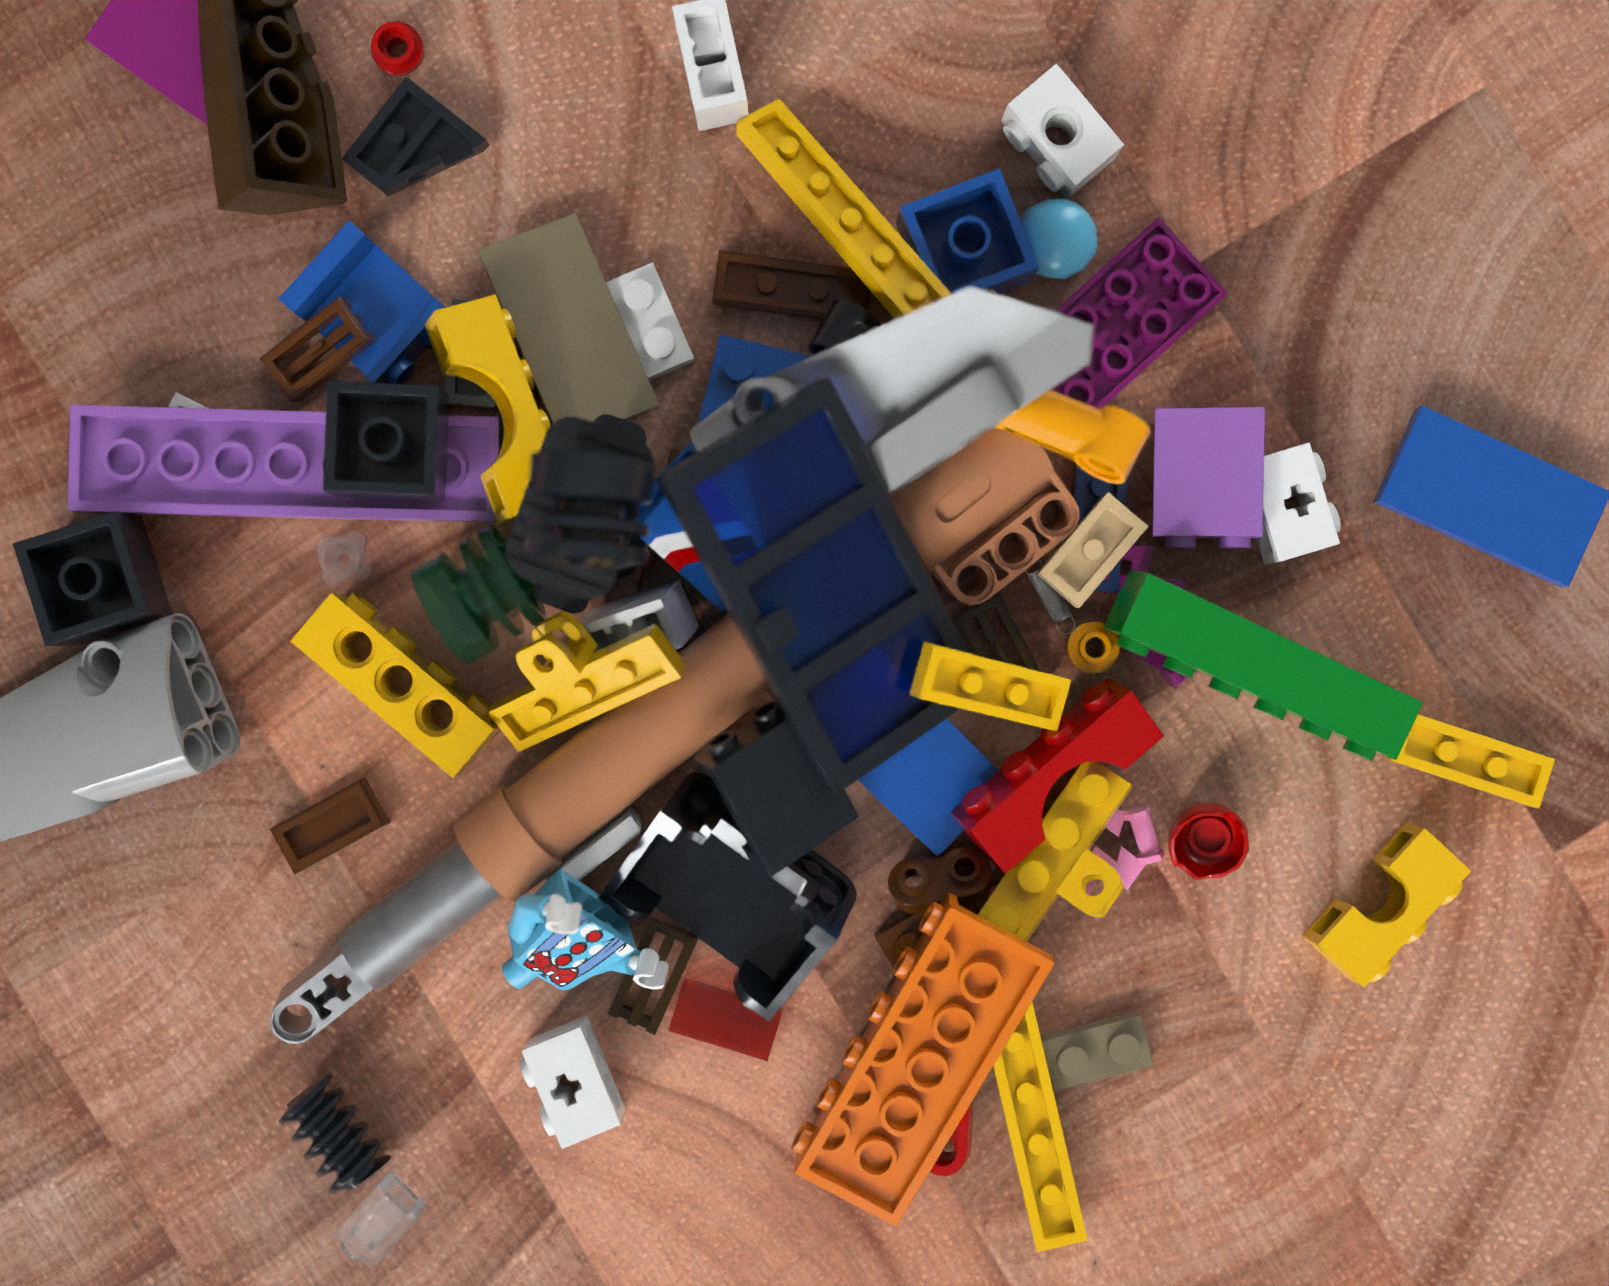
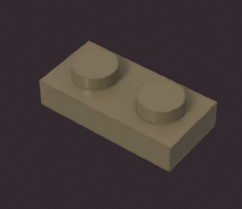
M1138 1011L1041 1035L1053 1091L1154 1066L1143 1020Z

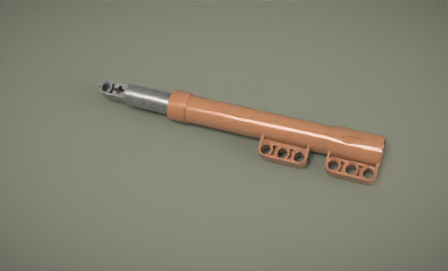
M995 427L904 488L890 495L928 572L934 576L949 595L968 605H979L990 599L1067 538L1076 529L1080 519L1079 507L1075 499L1054 472V467L1043 447ZM1054 500L1058 506L1056 519L1051 524L1043 526L1040 520L1042 507L1047 502ZM871 507L825 536L751 596L762 616L778 606L784 605L793 617L801 635L792 640L788 645L780 648L793 671L887 609L889 606L886 601L910 582ZM1015 533L1017 537L1016 550L1009 557L1001 558L999 554L1000 541L1005 535ZM974 565L977 570L975 583L966 590H959L957 586L959 573L964 568ZM728 613L678 653L687 665L681 678L601 714L510 787L503 785L453 825L457 840L340 932L337 935L336 945L282 988L270 1017V1026L275 1036L283 1042L291 1044L303 1043L311 1039L374 988L384 989L502 895L507 900L516 902L518 897L528 893L562 866L566 861L565 856L761 700L765 699L767 703L777 701L731 615ZM905 627L895 632V646L891 651L884 654L898 670L909 662L914 651L913 639ZM834 673L805 692L806 697L813 698L833 678ZM331 975H333L334 977H336L337 980H336V981L331 980V979H330V978H331ZM300 1004L308 1008L311 1014L303 1017L296 1016L288 1010L287 1006Z

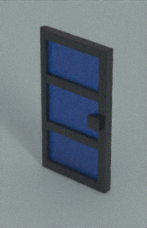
M830 375L819 377L816 381L655 478L827 791L834 795L839 794L961 709L910 695L924 642L969 652Z

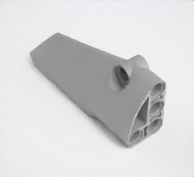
M968 286L770 376L744 382L732 399L691 428V439L697 452L765 412L763 395L766 389L773 395L776 405L816 381L819 377L830 375L889 494L892 495L1088 365L1091 361L1094 325L1007 296ZM822 409L713 475V478L758 549L860 485Z
M175 613L95 641L88 645L84 651L0 698V842L91 814L118 802L120 798L206 772L233 757L239 751L240 734L199 632L188 616L182 613Z

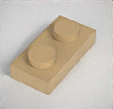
M1109 492L1104 493L1080 521L1076 529L1063 541L1036 574L1075 608H1080L1149 526Z

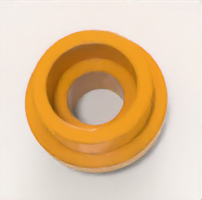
M1086 622L1077 626L1069 635L1066 647L1067 655L1071 663L1080 671L1093 674L1101 673L1108 670L1116 662L1120 646L1116 645L1118 637L1115 633L1103 628L1105 624ZM1093 637L1099 639L1103 646L1101 654L1095 658L1090 657L1085 650L1087 641Z

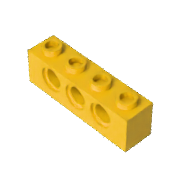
M352 592L350 596L341 593H330L290 642L448 775L454 778L464 774L500 731L499 727L487 714L492 705L475 693L467 697L453 685L458 678L447 667L434 659L428 664L416 654L414 650L418 644L398 627L392 626L388 630L374 618L378 613L377 609L362 596L355 592ZM362 632L370 638L372 643L371 654L363 662L358 660L352 652V642ZM399 666L405 667L411 673L413 680L411 689L405 695L397 693L391 683L392 674ZM438 700L447 702L453 711L452 722L446 729L438 727L431 718L432 706Z

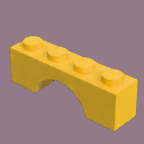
M495 294L435 310L424 325L442 374L461 377L477 384L491 396L501 413L504 426L501 450L493 464L480 475L496 521L500 525L516 519L530 478L531 455L534 452L540 451L545 434L551 425L546 413L542 409H537L531 392L534 388L531 369L524 359H519L513 343L515 339V326L512 317L507 309H501Z

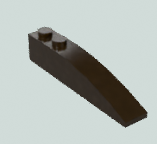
M198 0L204 104L219 210L270 216L341 205L348 201L334 98L328 81L321 82L312 56L317 53L310 32H303L294 4L299 0Z

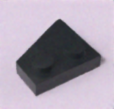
M405 77L342 157V160L389 197L484 152L488 148L489 143L486 138L412 80Z

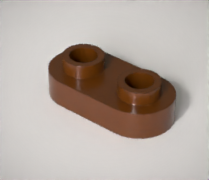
M971 847L946 850L938 857L931 853L904 859L892 868L888 877V887L894 904L902 911L911 914L925 913L933 901L940 904L947 891L957 896L959 905L975 903L989 893L993 883L989 859L984 853ZM962 866H970L975 869L971 875L966 877L956 873ZM912 876H919L923 879L922 883L915 887L905 884L906 880Z

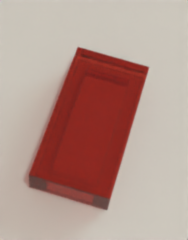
M684 978L668 1031L768 1061L783 1008L781 1007L773 1018L768 1021L754 1010L745 1007L739 1001L736 993Z

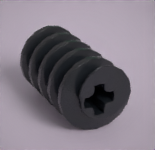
M328 1073L287 1104L288 1108L278 1122L281 1126L296 1121L300 1123L291 1140L293 1143L309 1138L313 1141L303 1157L309 1160L323 1155L325 1159L316 1171V1175L322 1177L335 1172L337 1177L328 1189L330 1194H334L346 1189L349 1191L361 1184L391 1159V1156L385 1155L373 1159L381 1146V1142L378 1138L361 1142L369 1126L365 1121L348 1125L357 1109L353 1104L336 1108L345 1092L341 1087L324 1091V1088L333 1076L331 1073Z

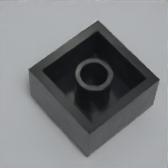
M327 381L323 491L337 497L445 501L449 395L439 386Z
M113 511L12 543L45 646H75L172 615L140 515Z

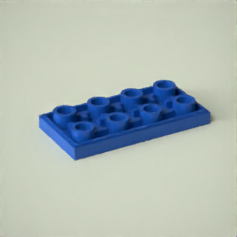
M1425 406L1415 408L1373 502L1562 588L1569 587L1609 500V490Z
M874 646L845 665L809 702L838 756L843 761L929 701L910 695L912 683ZM945 719L858 781L938 857L964 831L951 812L961 804L967 792L976 786L984 785L999 770L948 719Z

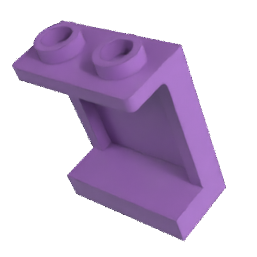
M1265 407L1155 409L1153 537L1164 539V548H1196L1197 539H1218V548L1246 549L1251 548V539L1262 538Z

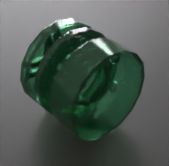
M488 524L478 530V537L485 554L471 538L465 537L459 541L460 552L465 563L464 567L460 568L446 553L439 552L410 570L414 589L432 624L447 646L465 664H471L500 647L498 633L494 625L496 621L499 620L513 636H520L525 633L524 624L518 609L533 626L548 619L543 603L539 602L534 594L536 582L517 575L511 569L506 559L507 541L492 524Z

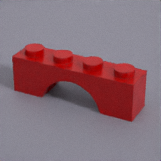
M1107 678L1103 682L1089 687L1082 694L1080 702L1064 716H1061L1057 731L1043 728L1041 735L1023 751H1018L1009 756L1003 762L1001 770L984 785L976 786L967 792L961 804L951 814L989 861L1006 874L1045 840L1042 825L1044 803L1054 783L1065 772L1079 764L1092 761L1111 763L1126 770L1162 739L1164 735L1133 691Z

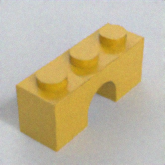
M1405 822L1371 859L1385 873L1390 884L1389 898L1379 911L1363 915L1354 906L1335 898L1301 935L1342 974L1364 988L1369 982L1379 980L1388 972L1392 965L1391 958L1404 944L1415 941L1423 934L1428 925L1426 920L1440 905H1446L1458 896L1463 888L1462 881L1471 872L1468 867L1423 827Z

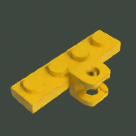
M562 611L536 624L532 630L534 642L521 647L516 654L518 666L531 684L494 701L487 714L517 751L520 752L681 678L687 665L656 623L594 653L598 646L596 641L576 617ZM560 630L564 632L569 638V643H563L553 636L552 631ZM542 654L545 657L546 662L543 666L538 662L536 655Z
M1097 761L1081 764L1042 820L1045 840L1004 875L978 913V916L1025 941L1029 940L1058 896L1089 916L1095 918L1105 917L1123 891L1124 883L1118 872L1109 863L1091 852L1090 849L1133 788L1132 784ZM1093 880H1100L1104 883L1102 892L1096 896L1088 895L1086 892L1087 885Z

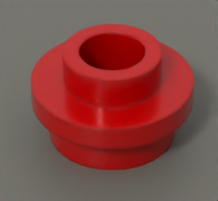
M399 21L387 22L381 25L374 33L371 41V54L375 63L385 73L393 76H404L415 71L421 64L424 57V44L419 33L411 25ZM395 45H407V51L404 55L398 58L391 56V50Z

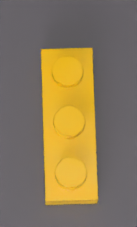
M924 642L910 695L919 699L1057 731L1071 680Z
M1419 714L1397 760L1386 756L1383 758L1538 809L1540 808L1555 762L1554 758Z

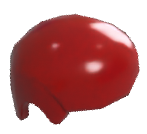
M1196 802L1183 809L1176 816L1168 833V850L1174 867H1180L1194 880L1225 877L1241 867L1249 852L1247 826L1236 812L1217 802Z

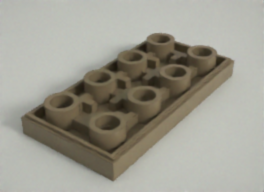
M576 213L478 249V256L502 309H507L512 317L515 326V341L523 359L531 369L535 387L551 424L561 418L570 416L594 422L602 414H609L629 421L658 409L659 403Z

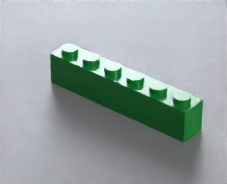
M1129 571L1103 627L1120 635L1116 645L1142 657H1146L1149 649L1166 657L1162 664L1163 667L1191 679L1195 671L1211 677L1208 685L1209 688L1238 700L1241 692L1246 693L1257 699L1253 708L1282 721L1286 713L1302 719L1298 729L1325 741L1329 740L1331 734H1335L1346 740L1342 749L1372 762L1376 753L1397 760L1423 704L1422 701L1145 572Z

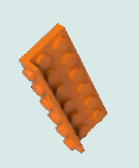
M948 891L940 904L933 901L925 911L919 925V930L923 932L914 949L907 946L900 954L893 970V975L897 977L888 993L881 990L875 997L867 1015V1019L871 1021L862 1037L855 1034L850 1040L842 1057V1063L845 1065L837 1080L833 1078L827 1080L817 1100L816 1106L820 1108L812 1123L806 1120L802 1123L791 1147L796 1152L794 1174L895 1227L898 1226L1055 964L1053 955L963 908L958 904L957 896Z

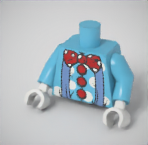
M559 869L534 895L524 894L518 897L507 927L513 956L503 963L502 972L506 980L517 989L524 988L535 978L540 977L560 990H570L594 975L615 971L634 975L633 980L638 985L657 990L664 987L669 964L665 961H659V955L653 949L645 948L641 952L636 949L628 918L620 916L611 906L598 898L600 894Z

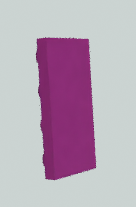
M111 0L84 39L207 126L200 58L198 0Z
M1159 217L1054 311L1094 325L1090 363L1051 390L1100 409L1228 294Z

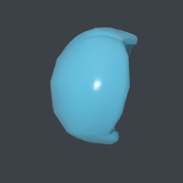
M1064 198L1046 199L1027 208L1020 217L1039 267L1035 273L1036 275L1044 276L1045 278L1067 279L1083 271L1096 254L1098 245L1097 228L1086 209L1076 202Z

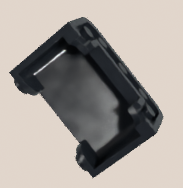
M700 772L690 773L657 815L598 898L611 906L617 914L624 918L640 920L647 918L655 908L662 911L739 967L733 980L734 989L739 1001L748 1009L754 1010L770 1021L838 940L856 901L857 892L848 876L813 850L773 877L752 865L742 848L747 841L712 778Z

